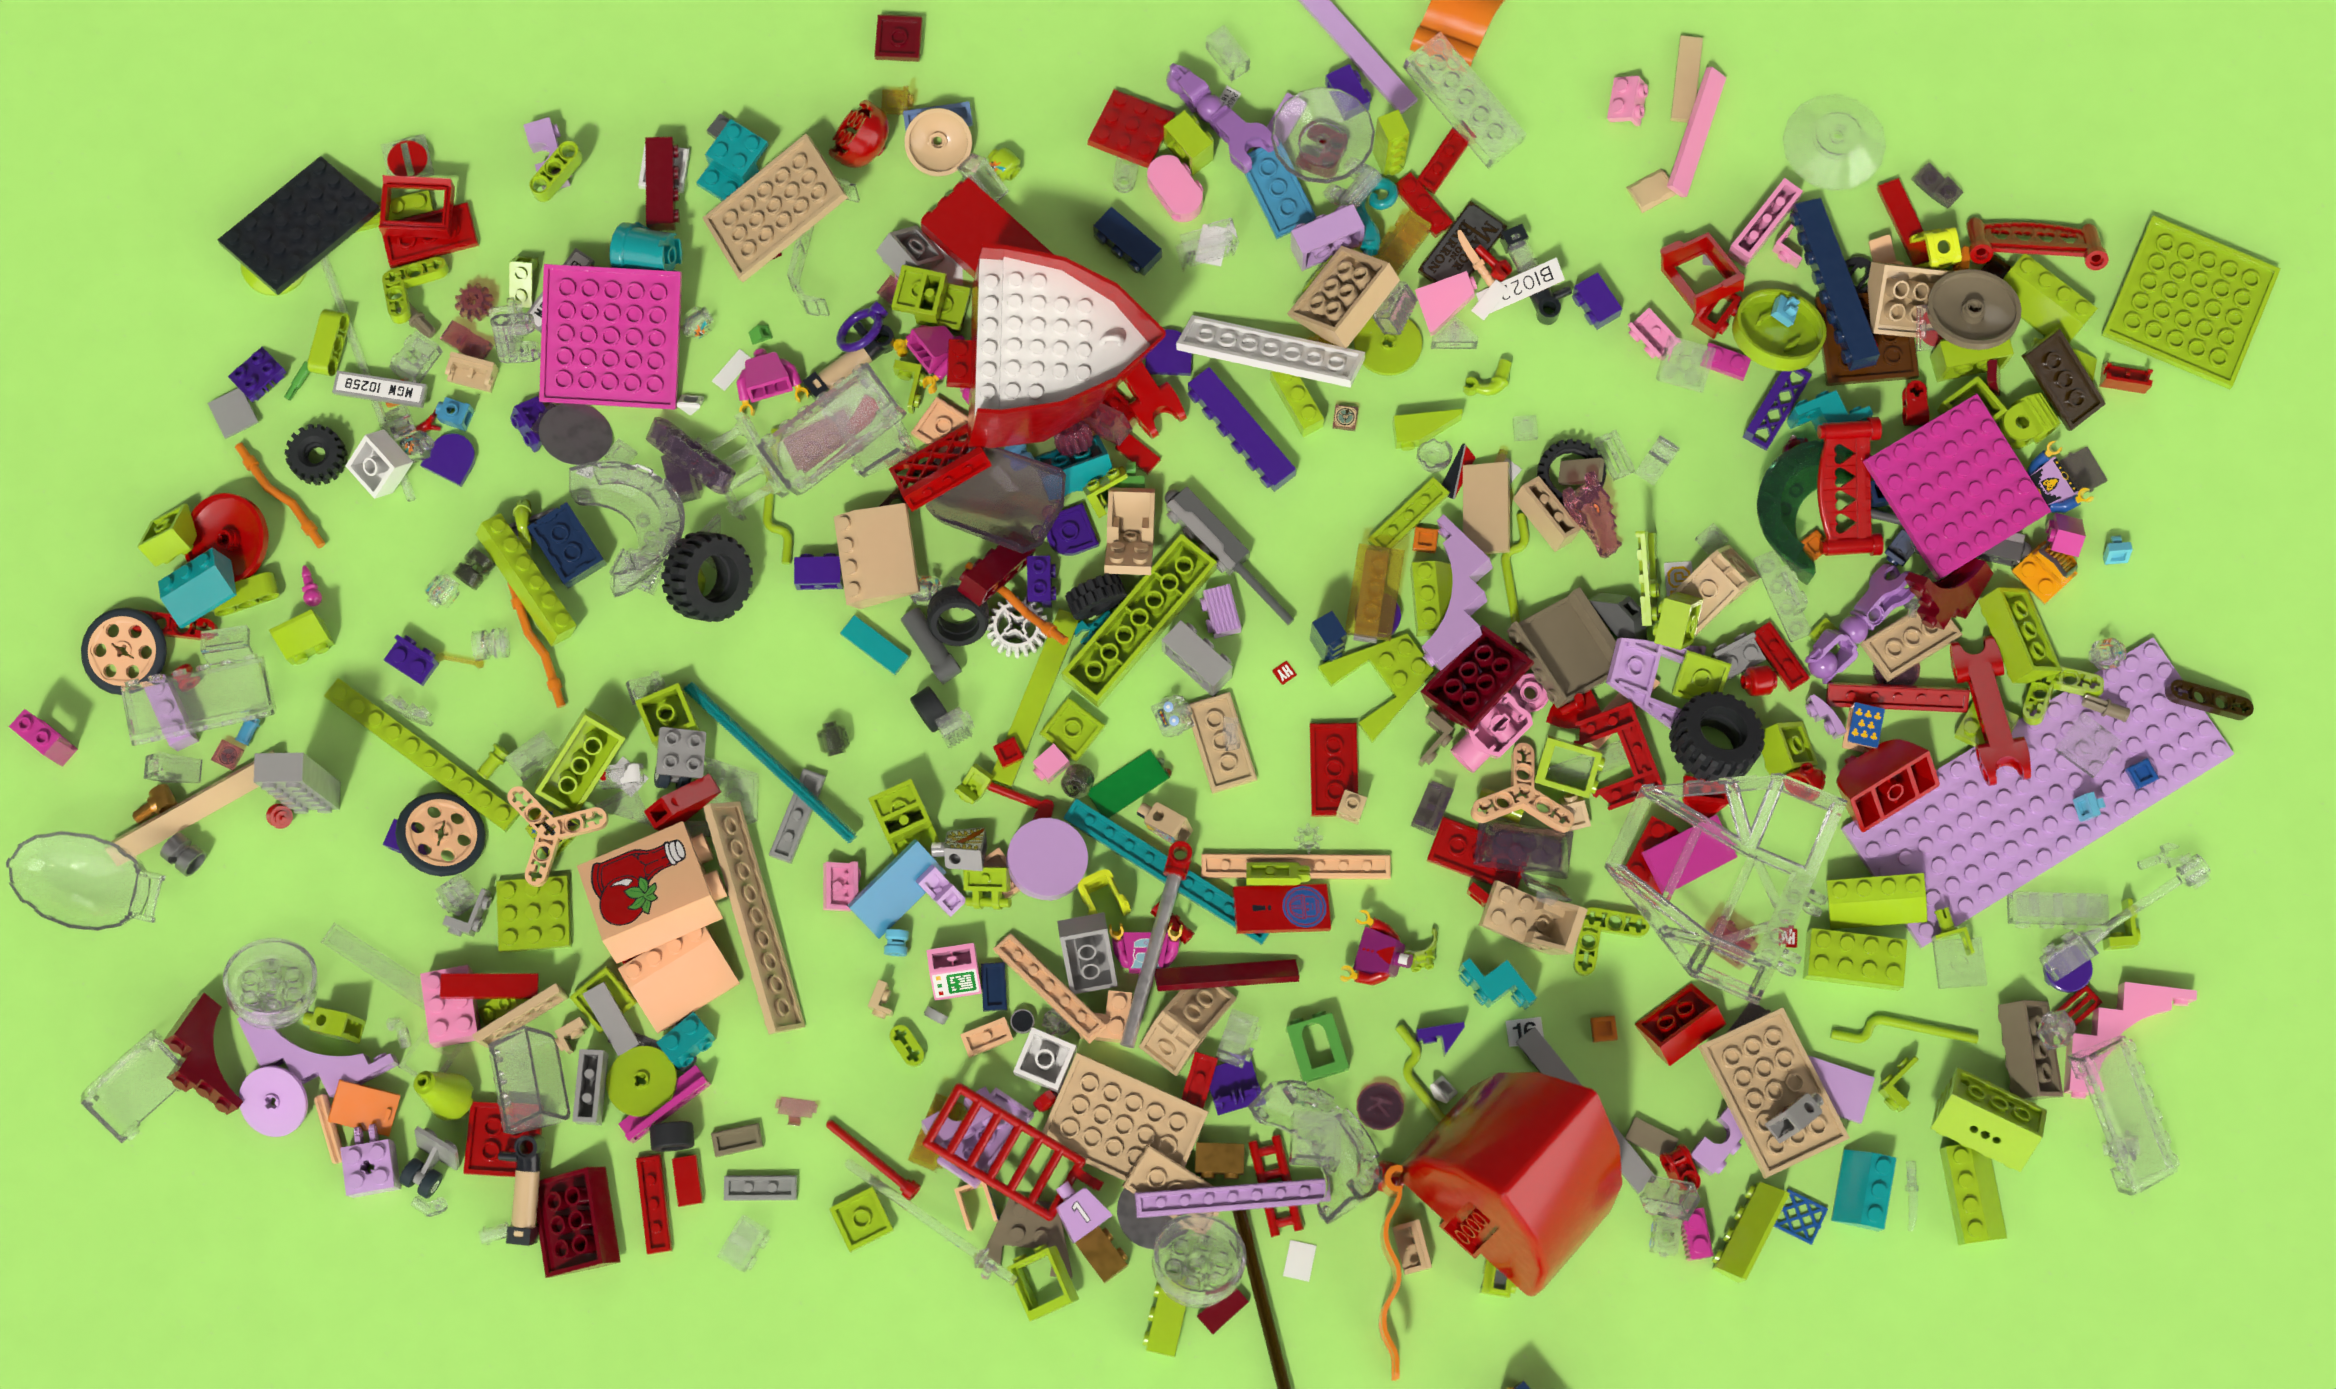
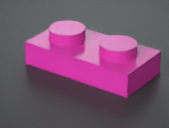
M1708 343L1700 366L1743 381L1751 359L1737 352Z

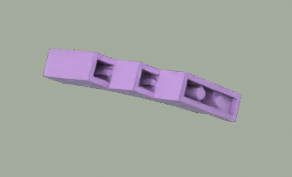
M1444 514L1437 520L1440 528L1438 530L1439 534L1446 540L1443 542V545L1451 563L1453 574L1452 594L1444 619L1431 638L1422 646L1425 654L1423 656L1424 660L1429 666L1433 667L1435 665L1440 671L1482 635L1479 624L1470 616L1487 602L1485 592L1476 582L1493 569L1490 558Z
M251 1007L242 1013L243 1016L237 1018L260 1067L279 1066L286 1063L289 1071L300 1080L302 1085L320 1076L328 1095L332 1098L335 1096L339 1079L362 1085L400 1065L396 1056L391 1053L388 1055L383 1053L376 1056L372 1063L369 1056L365 1054L327 1056L304 1050L287 1039L273 1024L266 1011L259 1007Z

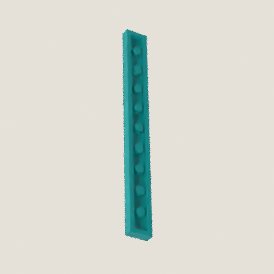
M1075 799L1063 817L1065 821L1165 884L1167 876L1163 872L1168 856L1083 802ZM1188 870L1186 880L1180 881L1178 893L1236 929L1233 898ZM1270 933L1244 935L1262 946Z

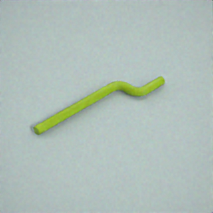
M771 429L763 524L770 532L780 534L783 537L781 563L791 564L792 535L787 528L774 524L772 521L780 430Z
M1524 513L1516 515L1520 535L1519 542L1510 546V552L1502 553L1501 556L1511 624L1515 621L1521 622L1510 558L1513 554L1522 552L1529 543V533Z
M1884 1015L1871 1017L1860 1034L1832 1029L1830 1035L1831 1039L1863 1043L1872 1036L1873 1030L1877 1025H1886L1977 1044L1979 1038L1978 1034Z
M1401 1024L1395 1030L1412 1052L1410 1058L1404 1064L1403 1076L1408 1085L1439 1123L1445 1117L1444 1113L1412 1073L1414 1066L1420 1060L1421 1048L1406 1027Z

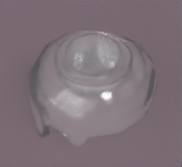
M1433 438L1428 442L1422 443L1417 449V463L1425 471L1431 473L1441 472L1450 464L1453 449L1448 441L1438 442Z

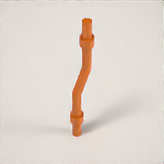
M238 443L235 449L243 459L242 463L246 469L252 472L265 492L290 507L301 523V529L305 535L310 536L317 548H322L326 543L317 532L318 528L313 520L308 519L294 498L270 484L259 468V462L255 456L249 453L243 443Z
M968 562L965 569L971 570L974 563ZM1003 586L997 591L1024 618L1040 628L1042 634L1048 638L1055 639L1062 645L1067 644L1069 638L1058 631L1057 626L1049 621H1044L1029 610L1007 587Z
M507 582L512 596L510 601L513 609L517 612L523 633L541 657L548 679L546 682L548 689L553 694L557 708L564 707L566 704L561 691L562 684L560 678L556 676L550 654L532 631L524 605Z

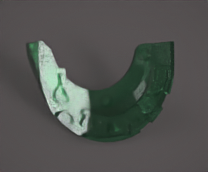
M1818 440L1799 444L1797 447L1781 454L1766 471L1757 495V516L1766 540L1786 568L1806 585L1809 584L1815 575L1816 568L1814 562L1803 551L1804 544L1797 538L1795 525L1796 516L1802 502L1807 496L1817 490L1818 468L1824 441ZM1841 444L1836 445L1834 448L1837 454L1835 456L1837 464H1840L1854 454V452ZM1841 467L1835 470V476L1837 477L1835 484H1845L1854 477V475Z

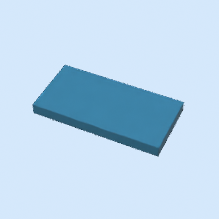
M1278 139V147L1272 152H1267L1260 147L1247 153L1252 160V169L1248 173H1244L1276 240L1290 234L1297 225L1301 223L1308 224L1316 218Z
M914 839L847 906L880 939L886 933V930L890 929L926 893L915 881L931 865L935 866L942 875L946 871Z

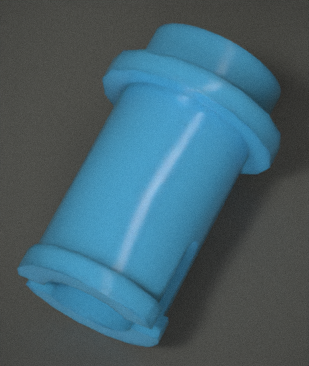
M247 714L246 718L242 719L244 723L235 740L249 746L257 727L260 728L261 726L259 725L261 720Z

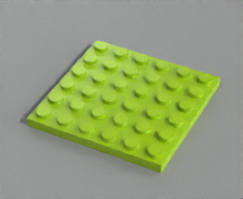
M2152 216L2101 336L2222 387L2231 389L2281 268L2161 218Z

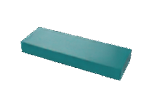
M855 615L840 632L841 636L893 675H896L909 659L907 654Z

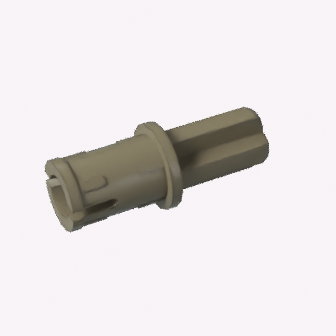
M410 304L411 317L408 320L409 325L415 327L426 339L432 338L436 332L435 328L425 319V315L422 312H418ZM401 307L397 308L398 312L401 313Z
M2087 693L2081 702L2083 707L2097 711L2103 717L2107 715L2122 722H2126L2130 714V708L2115 704L2109 698L2105 700Z

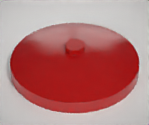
M231 493L215 494L200 502L191 512L197 537L193 543V549L185 554L187 563L209 549L214 548L231 560L235 582L251 577L262 564L269 541L267 523L260 509L251 500Z

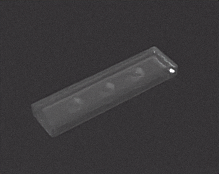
M1620 740L1597 749L1602 751V757L1606 759L1602 772L1597 771L1596 775L1629 763ZM1582 754L1549 767L1548 774L1551 780L1573 785L1588 779L1594 757Z

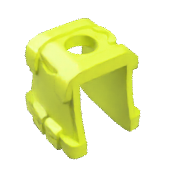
M1955 227L1923 231L1909 238L1910 243L1926 242L1929 262L1916 266L1944 269L1962 260ZM1942 240L1949 244V250L1945 254L1940 253L1937 248L1938 243Z
M1102 869L1081 879L1078 883L1081 899L1089 909L1088 915L1098 914L1088 894L1109 885L1123 916L1131 912L1128 899L1118 891L1113 880L1114 876L1110 870Z

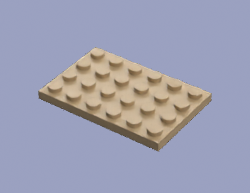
M805 134L706 214L703 220L738 279L745 282L844 202L848 196L812 139Z
M1783 1007L1698 1047L1764 1179L1849 1139ZM1813 1093H1818L1824 1101V1104L1820 1106L1822 1114L1800 1132L1779 1144L1765 1123L1804 1094L1812 1095Z
M1076 1053L1042 1132L1083 1156L1087 1164L1125 1181L1147 1145H1150L1185 1167L1209 1111L1080 1053Z

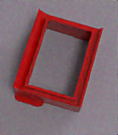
M382 175L383 187L380 223L378 226L382 235L454 239L456 237L457 218L453 215L455 186L451 178ZM392 188L445 190L442 223L388 221Z
M1709 232L1686 243L1676 241L1661 248V271L1695 315L1702 308L1740 290L1741 292L1744 291L1745 275L1740 272ZM1705 254L1725 280L1695 294L1675 267Z

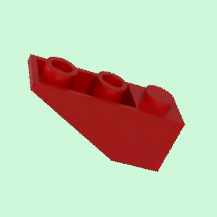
M707 774L662 796L648 807L644 813L654 829L661 831L682 821L686 822L703 806L718 796L721 790L711 774Z

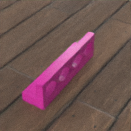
M695 1065L677 1079L676 1091L668 1103L650 1116L634 1117L629 1115L618 1124L625 1132L626 1138L634 1144L650 1132L649 1128L652 1125L662 1123L711 1084L698 1066Z

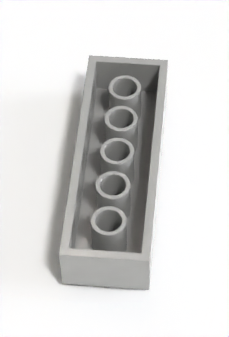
M255 753L253 782L260 786L262 790L268 792L269 795L279 800L281 804L286 805L288 809L294 810V813L307 814L309 810H317L318 813H332V810L340 809L341 782L305 753Z

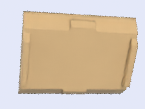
M1661 169L1626 187L1642 213L1677 195L1667 187L1669 178Z

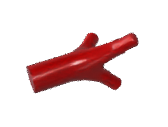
M435 410L424 422L410 431V433H414L412 434L414 438L428 430H441L440 426L432 424L437 416Z

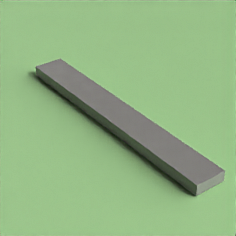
M1535 1027L1516 1041V1044L1540 1073L1581 1085ZM1609 1119L1620 1146L1622 1175L1635 1192L1639 1194L1657 1178Z

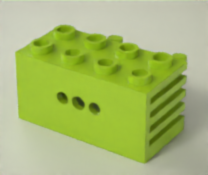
M1957 1067L1953 1078L1950 1079L1940 1099L1936 1102L1931 1129L1939 1135L1947 1136L1962 1146L1969 1147L1980 1152L1985 1157L2004 1164L2008 1168L2021 1172L2043 1138L2047 1110L1992 1084L1990 1081L1983 1080Z

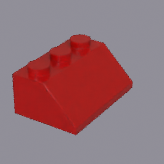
M1652 816L1617 883L1660 904L1663 896L1642 852L1680 832L1673 826Z
M1690 983L1638 1021L1635 1026L1654 1052L1668 1066H1671L1724 1027L1726 1022L1718 1006Z

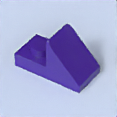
M1460 1022L1417 1029L1415 1032L1417 1042L1423 1041L1425 1045L1436 1043L1437 1038H1440L1443 1056H1445L1464 1029L1465 1024Z

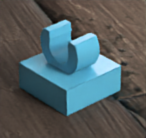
M1783 295L1778 296L1775 299L1771 316L1786 327L1793 325L1798 311L1797 305L1800 301L1793 296L1789 299Z
M2111 536L2112 543L2107 544L2103 555L2105 565L2128 563L2133 550L2131 542L2122 543L2121 536Z
M2094 792L2086 793L2073 799L2080 822L2088 821L2101 815L2100 808L2106 807L2104 799H2096Z

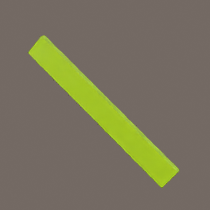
M1062 609L1058 610L1053 624L1069 640L1067 644L1062 645L1055 639L1047 637L1005 739L1014 737L1024 757L1074 637L1077 624L1080 622V619L1075 620L1072 613ZM997 759L991 773L994 776L993 781L1012 788L1023 760L1003 769L999 759Z

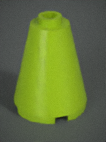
M423 1071L414 1079L413 1087L430 1111L443 1121L461 1118L472 1105L473 1086L467 1078L460 1074Z

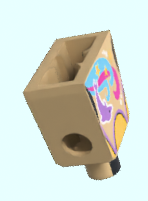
M1158 802L1153 807L1142 803L1137 811V815L1144 819L1148 830L1170 844L1177 841L1186 842L1193 832L1186 817Z

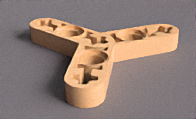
M1527 743L1517 744L1512 752L1511 787L1478 799L1471 809L1472 818L1479 823L1494 820L1519 809L1524 810L1559 833L1568 832L1574 823V816L1569 810L1534 788L1535 753L1532 746ZM1520 752H1524V756H1526L1524 763H1521L1522 754ZM1525 771L1529 778L1521 779L1518 777L1517 772ZM1519 792H1520L1522 795H1525V794H1526V795H1527L1526 799H1525L1524 796L1517 797L1518 794H1519ZM1504 799L1508 802L1509 806L1505 808L1500 807L1496 800ZM1537 804L1546 805L1549 811L1545 813L1540 812L1537 809ZM1479 808H1480L1481 810H1486V809H1488L1487 812H1486V814H1484L1483 811H1481V812L1478 811ZM1554 811L1555 814H1554L1553 818H1551L1550 816H1551L1552 812ZM1562 818L1566 820L1563 824L1559 822Z
M516 786L508 792L509 803L538 832L525 870L526 881L534 887L543 886L547 882L560 840L601 830L607 826L609 821L607 813L599 807L553 818L524 787ZM516 793L523 794V799L528 803L526 807L520 801L514 803L516 800L514 795ZM533 808L541 810V816L537 820L529 818V812ZM598 813L600 816H603V818L599 820V824H596L594 821L587 822L589 827L585 828L586 826L585 821L582 818L583 816H586L587 820L595 818L594 814ZM571 819H579L580 827L575 831L569 830L568 822ZM544 821L550 827L556 826L554 828L556 833L553 836L551 834L546 836L548 831L542 825ZM542 847H548L550 850V855L546 859L538 858V850ZM535 861L546 865L545 868L540 866L539 873L542 877L537 878L536 881L531 877V874L536 873L538 865L534 864Z

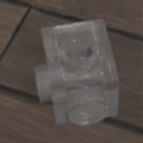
M2065 1010L2050 1011L2042 1016V1020L2035 1033L2049 1051L2068 1046L2077 1027Z

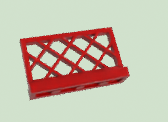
M968 423L889 468L902 497L912 512L992 466L981 446L968 447V436L966 441H958L959 437L968 433ZM943 446H948L945 453L938 452ZM955 447H962L959 454H952ZM969 448H976V449L970 451L969 453H967V451H968ZM929 457L926 464H918L922 458ZM935 458L942 459L939 466L932 465ZM949 459L955 460L950 464L946 465ZM903 469H908L905 476L897 475ZM915 470H922L919 477H912ZM929 471H936V472L930 474L929 476H927V474H928ZM909 482L915 483L907 488Z

